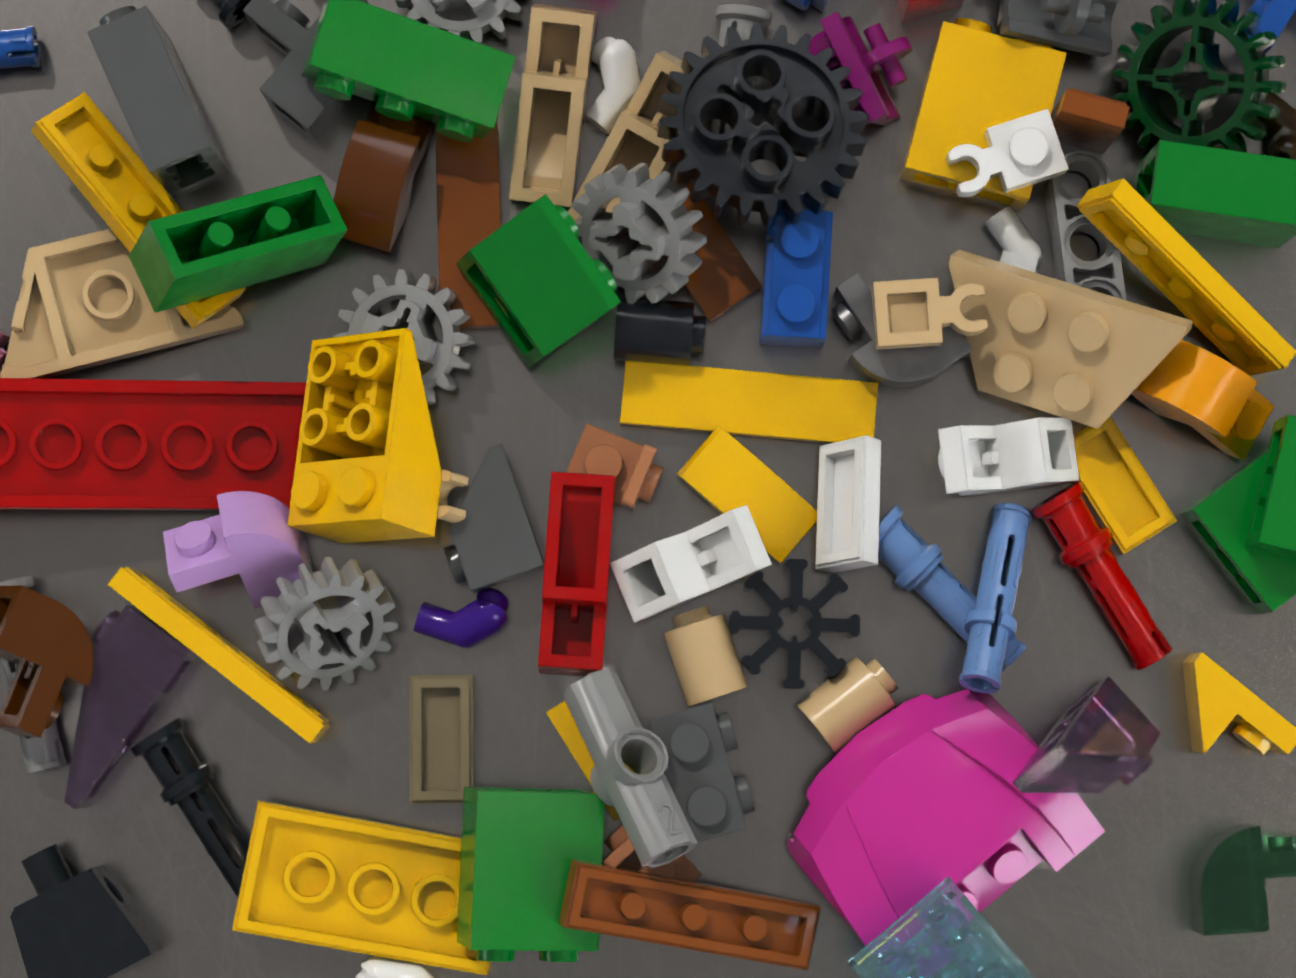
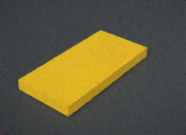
M261 800L257 801L232 924L233 931L487 976L490 965L488 961L475 959L476 950H470L457 943L461 837Z

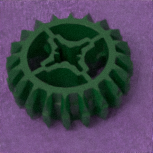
M1174 0L1172 4L1173 15L1163 5H1155L1150 9V16L1155 29L1144 22H1135L1131 26V31L1140 44L1139 46L1131 44L1120 45L1117 49L1118 53L1123 58L1131 60L1129 69H1114L1111 76L1116 81L1128 82V92L1118 93L1113 97V100L1132 105L1134 112L1127 116L1125 129H1134L1144 125L1145 128L1137 141L1138 146L1142 149H1148L1157 144L1159 140L1220 149L1225 147L1227 150L1247 152L1246 142L1242 133L1255 141L1264 139L1267 132L1256 118L1258 115L1269 119L1279 116L1280 109L1276 105L1267 102L1266 98L1268 93H1284L1287 84L1280 80L1269 81V70L1283 67L1285 65V58L1282 55L1265 57L1263 50L1273 45L1277 37L1273 31H1265L1253 37L1252 33L1259 25L1261 19L1257 12L1249 11L1237 20L1240 4L1237 0H1224L1218 10L1216 0H1197L1195 8L1191 0ZM1192 29L1191 42L1184 43L1183 54L1177 64L1170 68H1156L1158 60L1168 44L1180 34ZM1215 31L1224 36L1236 49L1243 65L1244 74L1231 72L1223 66L1219 55L1220 44L1214 43ZM1200 72L1199 74H1208L1210 80L1224 81L1225 85L1208 86L1207 89L1197 90L1198 88H1189L1188 82L1174 81L1173 76H1189L1190 73ZM1155 88L1166 90L1173 95L1177 103V118L1183 120L1182 129L1170 121L1162 111L1156 98ZM1226 94H1242L1241 101L1233 115L1219 128L1204 134L1206 119L1212 118L1214 106L1220 97Z

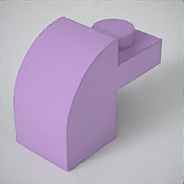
M233 491L218 494L219 515L200 521H192L183 526L163 531L168 575L176 592L239 574L255 609L262 607L260 603L262 597H279L281 591L276 583L279 577L286 578L292 583L300 578L298 565L305 563L313 573L308 545L302 531L287 525L289 508L279 500L265 494L251 491Z

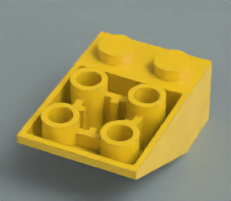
M400 328L312 340L287 525L341 544L435 537L442 471L412 330Z

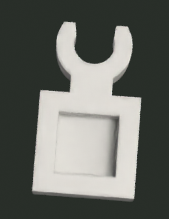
M1048 109L987 128L984 135L988 148L981 149L976 145L962 144L950 150L945 157L947 165L956 164L959 161H968L976 169V178L958 184L956 192L959 197L976 195L985 187L989 179L997 176L1000 179L1005 194L1063 175L1069 169Z

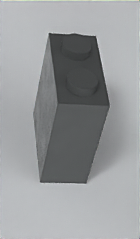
M125 6L104 15L99 21L101 26L88 31L87 34L151 175L171 196H174L228 172V166L168 34L149 8L143 6L136 10L134 6Z

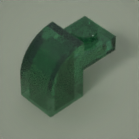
M1246 823L1226 828L1210 838L1198 852L1189 876L1192 931L1204 936L1270 931L1265 878L1296 876V834L1267 836L1268 848H1262L1260 826Z

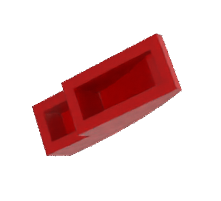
M551 472L542 587L543 603L538 656L539 674L585 677L589 673L603 670L615 476Z

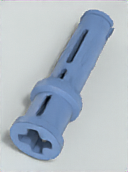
M895 505L879 520L878 558L896 575L894 583L901 590L905 589L909 592L914 589L968 643L969 634L966 633L964 625L967 612L975 607L976 596L941 562L944 558L940 553L942 549L936 543L928 545L901 518L904 511L898 505ZM1016 637L1007 642L1002 672L1006 669L1005 665L1009 667L1027 647Z

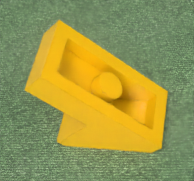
M1203 652L1190 653L1182 665L1190 742L1193 753H1206L1233 720L1238 724L1233 730V734L1256 753L1264 756L1270 750L1274 754L1289 755L1296 746V727Z

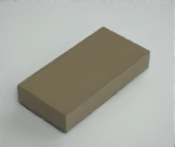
M409 675V804L463 803L464 786L475 787L474 675Z

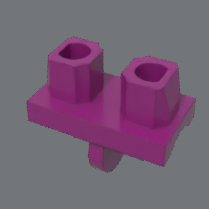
M834 12L820 20L824 30L811 39L808 52L815 56L822 50L830 47L833 53L828 68L831 71L847 66L851 69L848 79L852 86L848 89L856 88L862 90L863 94L859 106L854 110L868 114L866 125L874 123L885 126L900 118L898 109L879 70L882 69L891 88L908 80L899 63V60L913 50L908 38L900 37L889 41L881 24H874L863 31L872 49L869 52L852 17L841 18L839 12Z

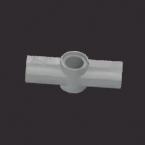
M609 668L589 673L579 681L570 684L562 695L594 762L590 775L592 788L599 799L607 805L615 807L642 867L649 866L650 869L668 864L674 859L689 853L697 845V840L664 773L668 767L669 760L667 748L660 737L642 727L617 672H610ZM625 764L628 765L630 768H632V770H633L634 772H632L631 770H629V769L625 766Z

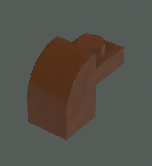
M374 102L365 121L358 120L350 138L338 177L334 203L347 228L343 239L390 253L408 214L414 174L432 138L434 122L414 115L412 121L396 120L375 110L377 102Z
M22 585L0 586V657L19 665L0 710V728L15 735L41 738L44 729L51 727L60 713L63 704V695L60 693L62 685L89 687L94 665L92 643L81 620L65 605Z

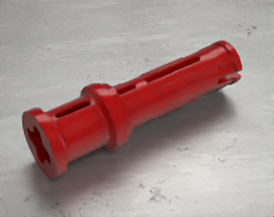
M1077 481L1048 497L1030 511L1035 519H1043L1061 548L1062 552L1059 555V559L1062 564L1067 565L1069 569L1076 568L1082 580L1085 581L1107 621L1126 648V652L1133 661L1137 670L1144 669L1164 658L1173 648L1157 627L1149 610L1119 565L1117 558L1110 548L1113 544L1111 539L1113 535L1109 528H1100L1081 497L1084 487L1080 481Z

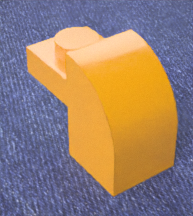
M1181 340L1131 393V395L1155 414L1190 425L1223 453L1243 461L1275 407L1254 389L1258 382L1247 373L1212 352L1184 340Z

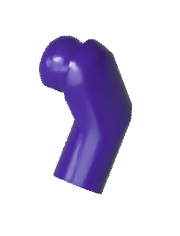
M492 588L479 591L475 601L457 612L423 602L415 622L414 632L462 648L473 647L500 632L507 621L506 612L509 608V602L501 591Z

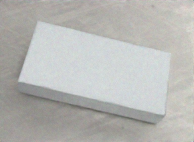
M865 435L819 446L816 570L831 574L878 565L881 440Z

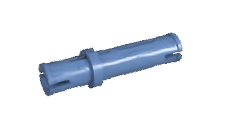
M999 503L994 505V509L992 508V519L981 567L975 607L967 612L964 629L969 634L962 674L960 673L959 683L964 688L974 692L995 693L998 691V688H1001V674L1007 642L1013 640L1016 634L1017 621L1012 615L1022 571L1029 523H1031L1033 515L1029 509L1015 503Z

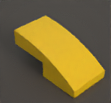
M719 426L677 473L682 480L721 515L747 505L767 554L780 564L817 522V511L806 500Z

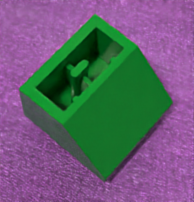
M547 194L533 202L470 249L456 263L528 368L621 303L614 292L617 287L611 272L600 260L590 258L577 239L579 237V230L572 216L562 206H554Z

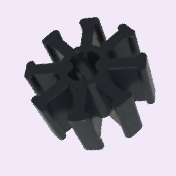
M788 559L784 563L783 569L787 571V598L783 600L763 581V572L756 571L746 580L743 590L745 592L751 591L770 611L767 616H742L736 610L729 616V630L732 635L737 634L739 630L766 631L769 637L751 656L745 655L741 658V664L750 674H759L761 672L760 665L778 648L785 651V676L780 681V687L783 689H802L805 686V682L800 679L801 651L805 649L825 669L823 671L825 677H833L845 667V659H837L818 639L821 633L846 634L850 639L860 634L859 615L854 614L847 619L822 618L819 612L836 594L841 595L848 590V585L838 574L832 573L826 578L827 585L810 601L802 598L803 571L808 566V562L805 559ZM790 607L791 614L796 613L798 608H800L809 616V619L804 624V628L809 635L804 641L797 642V636L794 635L790 637V642H788L778 633L784 624L778 614L784 608Z

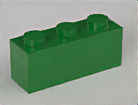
M326 0L301 76L315 81L313 88L329 97L351 100L352 94L377 102L375 110L387 117L401 121H412L414 115L437 123L436 131L445 137L462 142H472L474 136L482 139L494 129L516 56L359 0Z
M318 175L148 221L129 258L156 313L323 265L347 232V228L322 176Z

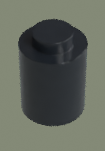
M618 297L621 303L617 305L614 360L690 366L691 353H704L706 316L694 315L695 303L659 300L657 303L651 304L648 299L640 298L634 304L627 303L626 297Z

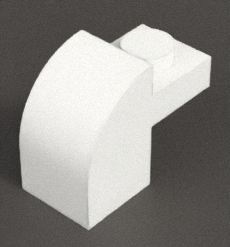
M1038 417L994 426L959 425L938 429L940 441L938 464L940 472L945 479L946 494L959 493V496L985 495L1079 481L1072 421L1069 419Z
M747 505L730 510L686 532L656 541L610 563L634 623L707 595L772 565Z

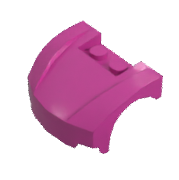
M965 689L937 699L928 694H921L903 702L857 733L818 773L806 790V796L810 804L795 829L793 838L788 839L787 847L792 858L891 978H931L957 956L946 943L957 931L1042 860L1055 872H1058L1101 836L1105 830L1066 778L1009 712L991 694Z

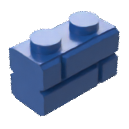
M801 209L798 223L792 225L782 210L776 211L771 228H766L759 344L804 348L823 347L827 328L833 212L822 210L821 213L816 215L811 210Z

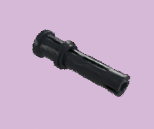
M179 717L137 743L130 750L135 757L142 756L163 788L160 797L164 803L168 802L170 806L178 805L203 844L206 852L238 898L249 843L210 784V781L215 779L212 775L214 770L209 763L201 764L181 733L185 725ZM164 747H167V749L173 756L174 760L180 767V774L176 772L175 768L173 767V765L167 758L166 754L164 753ZM193 792H196L205 806V810L199 808L191 795ZM210 818L214 820L242 866L238 867L210 825L208 821Z

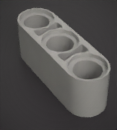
M1077 150L1064 156L1069 168L1068 171H1078L1084 174L1090 180L1092 188L1111 182L1107 165L1098 155L1090 151ZM1062 175L1046 180L1044 196L1055 279L1127 300L1120 251L1079 211L1077 204L1082 198H1075L1064 190ZM1081 232L1093 236L1100 248L1099 258L1094 261H1083L1077 258L1070 247L1071 235Z

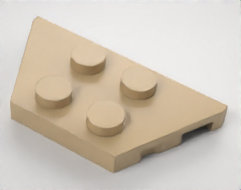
M109 228L28 248L22 274L23 282L19 300L15 306L11 324L12 332L0 378L47 379L244 329L242 315L235 307L230 305L194 329H192L175 307L155 313L129 258L130 252Z
M960 249L950 255L949 268L954 290L969 283L985 286V295L982 298L966 299L960 305V311L966 319L972 321L979 319L987 320L988 328L984 332L974 336H965L973 349L970 352V358L978 390L1093 428H1100L1187 335L1193 324L1192 320Z

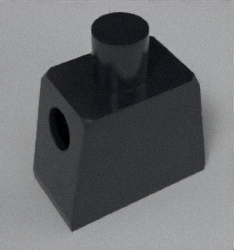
M57 844L21 861L38 895L10 910V918L28 978H108L163 949L157 937L102 865L90 868L73 877Z

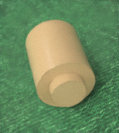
M707 605L672 617L675 629L663 634L687 707L748 687L725 614L712 617Z
M855 657L835 676L826 680L796 706L824 742L837 755L857 733L897 707L890 695L899 688L876 659L865 665L858 657Z

